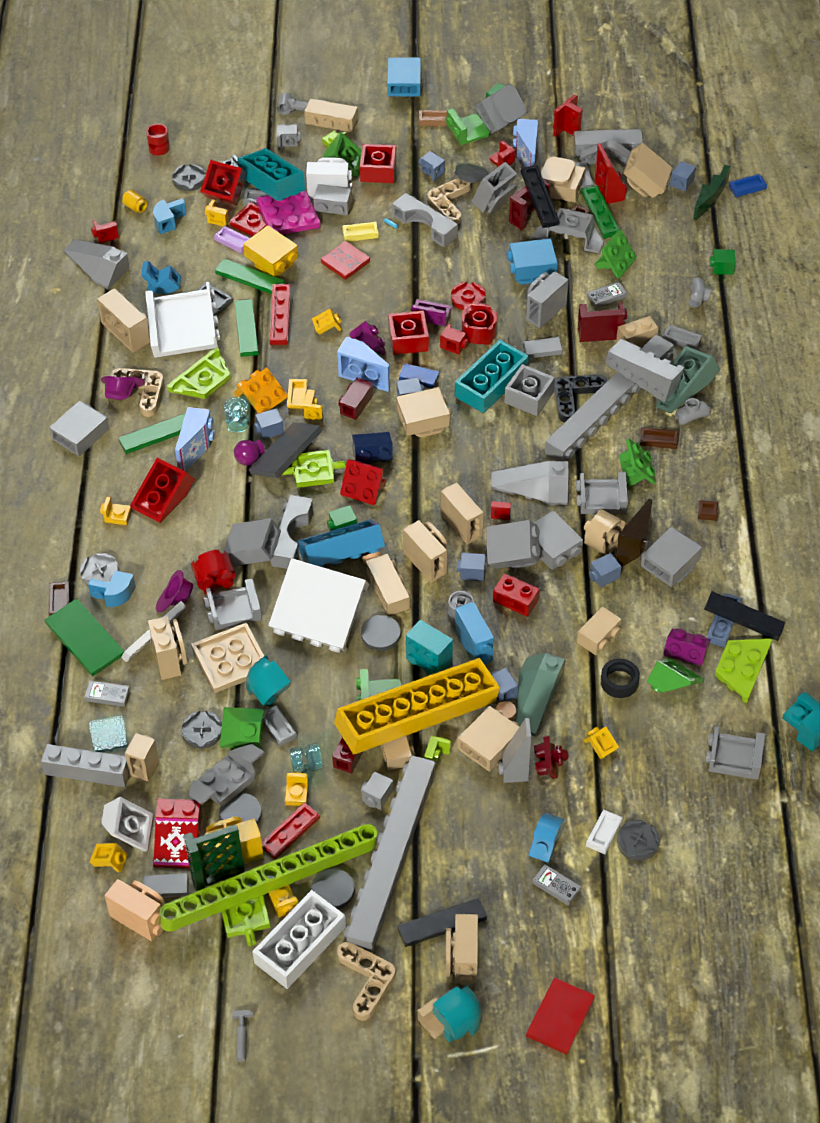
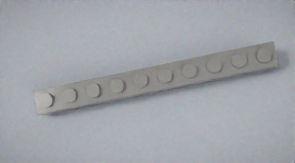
M655 335L641 348L642 352H652L660 360L667 359L671 361L674 356V344L658 335ZM617 372L545 441V454L556 461L571 459L574 453L579 448H582L586 441L593 437L601 426H605L612 415H616L619 409L626 405L630 398L637 394L641 388Z
M411 755L409 763L406 762L404 764L402 773L404 777L403 780L398 781L396 792H398L397 797L392 798L390 804L392 811L390 815L385 817L384 833L380 832L377 845H379L378 850H374L371 857L372 867L366 870L364 877L366 883L359 890L358 906L353 907L351 913L353 920L351 925H347L344 937L347 938V942L353 943L370 953H373L435 775V761Z

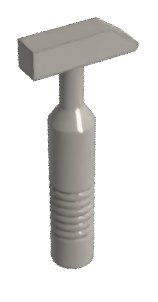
M249 1010L232 1011V1017L234 1019L239 1018L236 1061L238 1062L245 1061L246 1027L244 1026V1018L255 1016Z

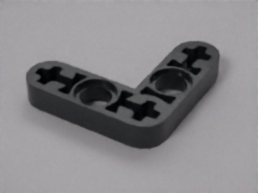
M603 375L558 377L554 383V393L559 420L566 422L575 413L573 394L596 393L607 382L606 377ZM577 383H584L585 386H584V387H578L576 384H577ZM566 397L569 401L563 402L560 398ZM564 409H567L568 415L565 414Z

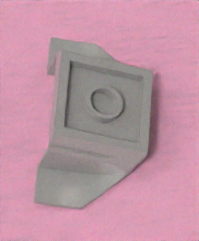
M559 208L557 211L560 221L558 226L548 228L539 226L532 238L535 240L549 239L552 231L558 234L572 235L576 238H586L584 250L594 253H600L604 243L594 227L593 215Z
M252 744L229 751V756L224 757L196 781H192L189 797L201 805L211 798L217 804L225 806L254 782L256 773L252 763L265 752Z

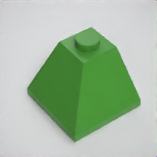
M341 132L326 149L323 158L344 159L348 163L349 170H352V176L357 177L360 171L362 150Z
M670 658L657 661L646 682L652 685L651 688L662 693L702 683L705 679Z
M224 707L220 748H240L252 744L261 749L265 709Z

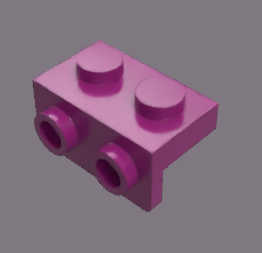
M417 299L415 305L411 307V312L424 310L426 322L446 326L451 313V306Z
M364 321L349 332L352 339L364 342L375 353L377 351L383 355L386 353L384 349L385 343L378 336L379 331L374 324L370 325L367 321Z
M671 629L663 654L701 666L709 647L710 639L701 634L693 635L686 633L683 629Z

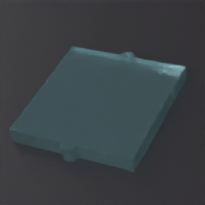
M122 715L110 718L104 717L103 719L89 722L95 752H113L114 749L128 747Z

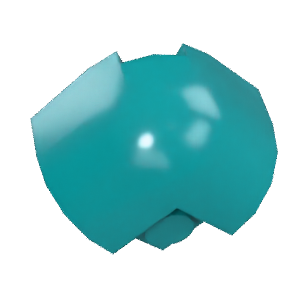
M265 655L250 667L246 678V689L249 695L254 693L263 706L266 704L269 707L275 703L278 695L290 687L291 681L274 660L272 662L267 660L268 656Z
M804 692L797 697V701L783 714L782 719L798 730L796 740L813 752L820 745V701L809 693Z
M468 985L463 989H459L458 986L433 1003V1014L444 1026V1037L449 1043L453 1040L461 1039L467 1031L472 1036L478 1032L481 1025V1004Z

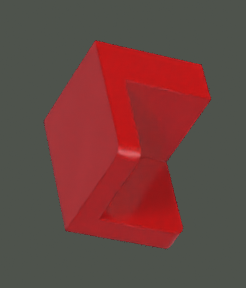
M502 140L499 142V152L490 156V161L498 167L504 162L510 166L515 163V149Z

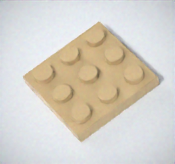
M247 622L191 644L192 650L214 693L245 682L250 667L264 657Z

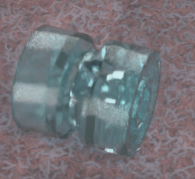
M239 397L227 400L224 404L227 429L232 432L246 430L250 422L247 402Z
M318 742L306 745L305 749L301 746L289 749L293 772L306 773L307 769L311 771L324 769ZM303 755H306V764H303L301 757Z

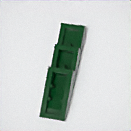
M729 165L723 166L720 175L713 174L710 185H702L694 209V220H697L707 212L723 192L729 179Z

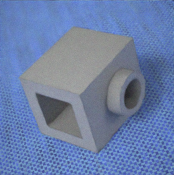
M374 771L369 781H365L361 787L363 802L369 807H376L381 810L393 792V780Z

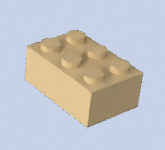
M114 288L97 298L101 323L132 353L150 343L147 316L141 313L134 303H130L123 293H119Z

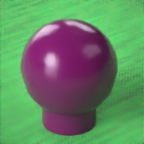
M242 440L234 448V457L242 465H252L258 460L259 455L265 452L264 445L260 440Z

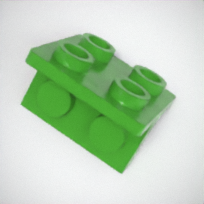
M618 230L601 249L603 254L596 261L595 265L597 269L611 268L616 278H620L636 260L637 256L622 230Z
M630 438L627 439L628 450L619 455L622 471L626 472L627 486L631 487L643 479H647L652 484L656 483V471L652 466L651 461L653 459L651 454L642 449L637 442H633Z

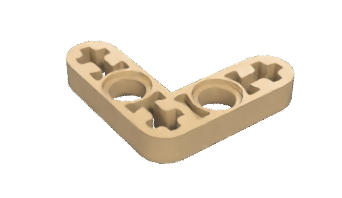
M460 178L454 179L430 190L427 193V202L435 211L440 212L459 225L461 213L450 200L471 190V183ZM446 190H453V192H451V193H447V192H445V191H446ZM441 206H447L448 208H447V209H441L440 207H441Z
M126 368L114 369L111 372V376H139L145 381V385L138 387L144 388L140 400V412L146 417L156 414L164 385L162 373ZM149 392H156L154 396L147 395Z
M344 942L337 948L339 962L369 977L353 1004L354 1016L358 1020L365 1021L371 1018L393 983L395 967L390 962L353 943ZM350 950L351 955L348 954L344 957L343 952ZM363 959H370L372 965L364 968L360 965V962ZM389 970V975L382 976V972ZM376 986L381 991L378 995L373 996L368 993L369 988ZM367 999L369 1001L367 1003V1011L363 1010L362 1013L359 1012V1007L363 1008L366 1004Z

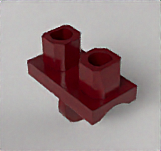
M550 736L543 737L544 743L534 745L537 759L545 757L544 761L535 763V768L539 776L549 774L551 779L558 778L557 765L562 766L563 761L569 758L567 750L562 749L561 745L555 747L551 743Z

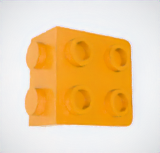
M267 367L261 372L256 370L250 375L251 379L248 381L242 380L236 385L238 389L233 392L237 399L244 394L258 414L273 409L288 396Z

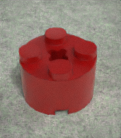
M483 303L473 304L470 308L463 310L461 331L466 333L469 343L484 345L492 343V340L497 335V312H494L491 306Z
M219 550L207 551L198 556V561L194 562L193 560L191 563L198 588L203 590L204 594H207V588H210L211 593H213L217 588H230L234 585L233 580L236 574L226 551L224 553H220Z

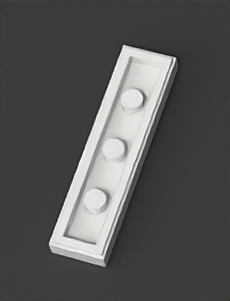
M182 601L165 615L168 616L170 624L186 608ZM148 630L125 650L121 657L125 662L131 660L151 642L150 631Z

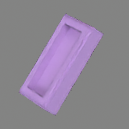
M223 226L214 235L215 241L241 254L244 252L243 243L250 239L226 226Z

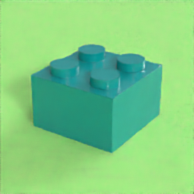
M420 619L406 634V659L411 664L418 665L424 669L429 675L444 671L453 663V639Z

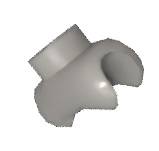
M699 277L693 278V284L690 285L692 294L688 304L693 308L701 306L702 301L708 302L711 288L705 287L704 280Z
M690 398L685 401V406L676 411L675 419H679L680 425H685L695 419L708 417L711 414V409L706 402Z

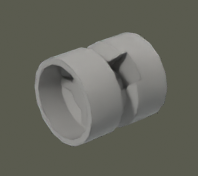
M456 591L449 597L448 619L453 626H455V608L474 601L473 596L469 592Z

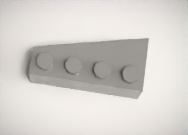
M620 339L608 351L605 361L609 367L615 369L664 403L677 390L684 370L683 366L678 365L676 367L671 365L670 360H660L652 352H642L640 347L623 339Z

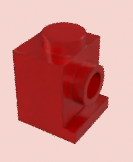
M448 324L440 335V348L460 355L462 350L468 346L469 339L466 338V333L451 328V324Z

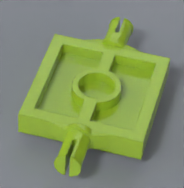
M329 450L301 453L293 461L292 467H288L282 473V476L293 474L296 479L297 488L334 483V469L345 468V461L333 462Z
M263 895L222 911L227 938L245 935L248 946H251L250 938L253 945L257 943L254 932L270 928Z

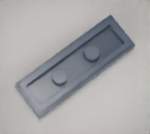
M723 593V596L742 604L743 598ZM715 615L706 638L710 639L711 644L725 648L734 622Z

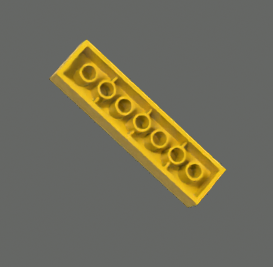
M477 658L337 708L334 724L355 755L496 703L500 686L482 660Z

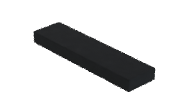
M538 165L521 168V175L542 228L558 226L560 221Z
M711 591L704 608L708 612L777 641L785 625L784 621Z
M477 898L397 925L404 946L408 947L446 934V928H451V932L455 931L456 914L478 915V923L487 920V915L480 899Z

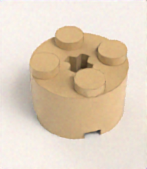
M600 509L593 519L588 520L584 525V530L586 531L584 543L602 554H613L617 551L618 534L627 524L620 518Z

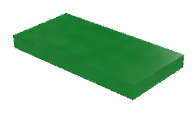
M75 599L44 619L45 624L92 677L120 659L125 652L78 599Z

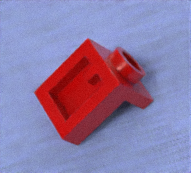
M96 220L92 221L93 227L91 232L93 238L96 237L99 244L119 238L115 221L99 226Z

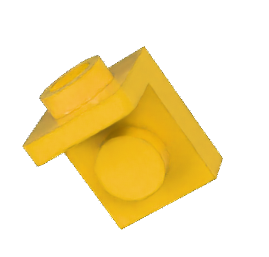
M211 200L210 204L205 208L207 223L227 227L229 223L228 210L217 208L216 200Z
M331 309L312 318L315 330L319 335L333 327H336L338 331L342 330L340 324L342 320L339 314H335Z
M308 389L304 402V418L322 420L323 406L318 405V398H315V390Z
M106 497L105 503L101 505L100 513L103 514L105 523L127 525L131 514V506L113 504L111 497Z
M597 726L587 733L589 737L584 739L585 743L590 742L600 759L619 748L606 726L600 730Z
M301 772L287 773L285 805L301 806L304 802L307 804L308 774Z
M117 843L96 844L90 863L94 867L111 866L116 872H122L128 854Z
M289 885L269 892V898L279 918L287 916L298 905L297 897H294Z

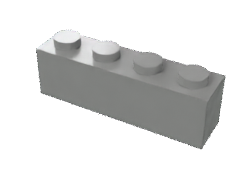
M641 129L574 131L575 157H580L582 150L609 140L618 142L631 152L643 143Z
M47 744L41 760L44 774L49 776L125 787L129 777L126 756Z

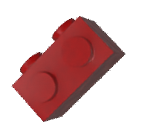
M503 574L493 590L494 603L526 617L530 615L539 600V588L507 574Z

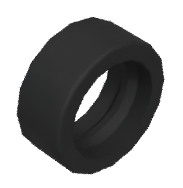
M613 659L602 668L600 684L602 689L614 698L630 697L639 686L640 672L638 667L627 659ZM622 671L632 677V681L627 685H616L608 679V675L612 672Z

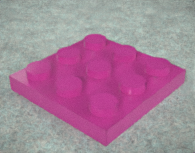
M306 189L282 201H276L269 195L256 198V203L259 206L266 226L271 227L281 235L320 228L319 218Z

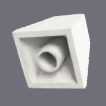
M122 797L105 804L101 824L112 836L144 852L148 850L153 813Z

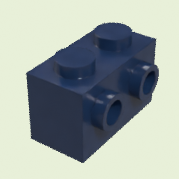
M390 432L352 435L354 459L362 463L393 460V444Z

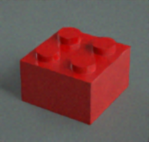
M363 144L360 161V182L394 183L397 161L396 145Z
M210 160L200 192L207 198L237 206L247 173L242 168Z
M424 310L388 314V329L393 355L429 351V335Z

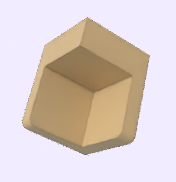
M436 997L418 1009V1021L433 1039L438 1038L444 1033V1026L433 1014V1003L437 1001Z

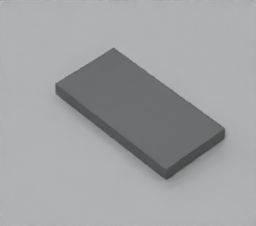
M293 422L249 468L250 473L278 478L321 433V427L319 425Z

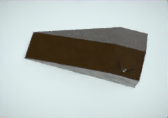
M648 499L618 534L616 560L621 567L639 558L648 549V534L652 511L651 499Z

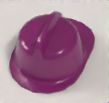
M101 377L102 383L105 384V397L108 399L124 400L131 395L133 388L145 385L143 379L136 377Z
M177 570L171 576L167 587L157 601V612L165 611L170 605L176 606L180 601L184 604L189 599L193 583L184 578L182 570Z

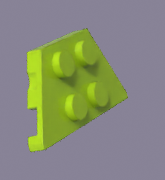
M214 348L169 383L167 391L206 399L229 381L231 375L224 359L220 355L219 348Z
M772 639L728 640L721 656L715 676L721 682H724L732 692L736 691L742 696V701L748 703L772 644Z

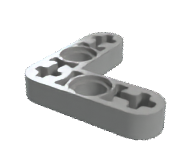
M613 140L601 143L608 156L625 168L631 152ZM597 145L582 150L579 161L586 162L587 165L595 164Z

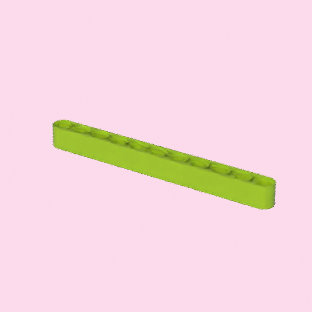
M371 824L359 826L163 905L160 910V925L163 930L168 932L178 930L368 853L376 847L377 829ZM173 916L174 918L168 919L166 917Z

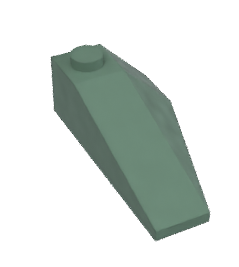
M685 346L673 363L676 367L678 365L684 367L678 388L665 403L658 399L656 407L671 414L684 404L687 399H690L706 387L720 371L713 356Z

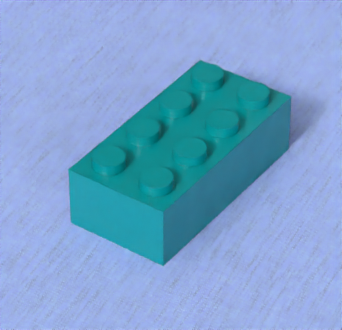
M267 148L238 158V167L247 173L245 180L276 201H282L289 196L305 191L304 172Z
M499 339L455 381V397L484 414L505 394V387L522 364L528 366L529 356Z

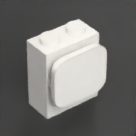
M320 158L317 162H307V193L310 199L314 198L318 184L351 188L352 193V183H349V180H352V170H349L348 163L344 159Z

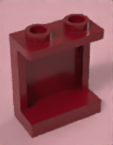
M544 181L550 196V184ZM526 185L510 197L509 223L521 231L526 228L527 215L535 210Z
M618 303V310L588 312L586 304H579L577 326L579 341L617 340L618 326L626 324L624 319H627V309L623 308V303Z

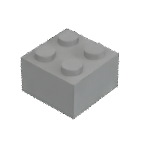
M522 364L505 387L504 403L538 416L554 393L555 377Z

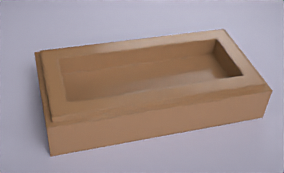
M419 110V126H447L445 121L447 110Z

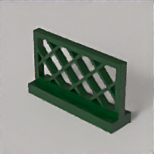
M237 825L197 838L193 837L192 832L183 835L191 879L196 892L204 889L205 886L245 872Z

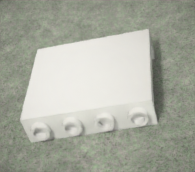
M206 282L207 289L168 296L154 298L153 291L145 292L150 342L154 358L218 347L217 340H220V333L216 326H219L217 315L214 316L217 308L216 303L212 302V299H215L214 288L210 289L209 282Z
M291 558L268 626L273 629V633L284 636L286 633L292 635L291 638L303 642V639L310 641L311 645L317 647L326 645L333 652L340 653L341 650L347 652L345 646L363 592H367L369 583L357 577Z

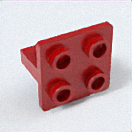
M574 94L555 109L553 136L557 137L563 131L574 136V131H581L583 109L577 106V95Z
M348 459L340 495L375 505L379 490L384 488L386 484V479L382 478L384 470Z

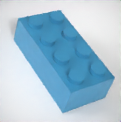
M371 519L297 541L302 562L323 568L325 567L324 564L331 562L332 564H339L345 558H359L362 556V553H376L380 551V548L385 547L380 524Z

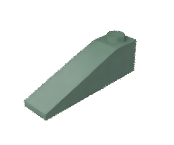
M548 653L526 658L519 672L517 723L521 726L524 719L529 718L531 735L534 736L538 732L564 673L565 659Z

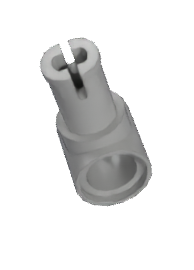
M282 93L278 97L276 109L281 115H287L291 111L294 112V110L305 111L309 101L295 100L290 94Z

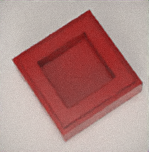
M492 501L491 518L510 520L511 503Z

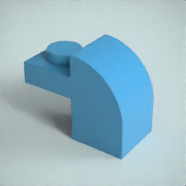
M183 199L167 204L164 200H161L154 206V222L159 234L175 230V219L186 215Z
M149 260L143 263L141 276L148 282L147 289L149 291H153L156 294H169L180 289L181 275L171 265L159 271Z
M115 570L110 582L91 578L88 584L90 596L96 599H105L107 607L120 606L130 599L135 589L134 575Z
M545 812L536 826L528 856L549 863L556 841L560 839L566 819Z

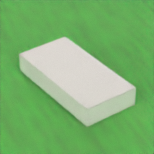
M603 809L586 842V847L606 854L623 821V817Z

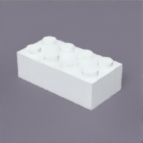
M311 890L253 950L254 964L288 989L346 928L345 915Z

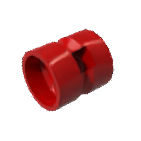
M160 123L148 126L146 135L149 152L156 156L166 154L170 150L167 127Z

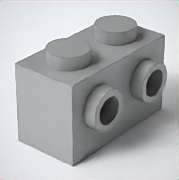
M318 184L313 198L314 210L348 215L352 202L351 188Z

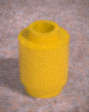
M134 190L126 191L123 194L122 202L125 206L139 213L146 210L148 202L143 196Z

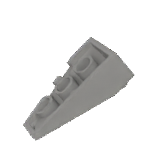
M73 240L64 249V253L75 264H78L82 271L91 277L94 283L106 289H109L130 269L127 253L112 246Z
M546 461L492 472L491 489L511 495L520 494L529 500L532 498L538 499L547 505H567L568 461Z
M529 718L524 719L502 753V762H498L499 775H503V783L525 782L529 779L531 748Z

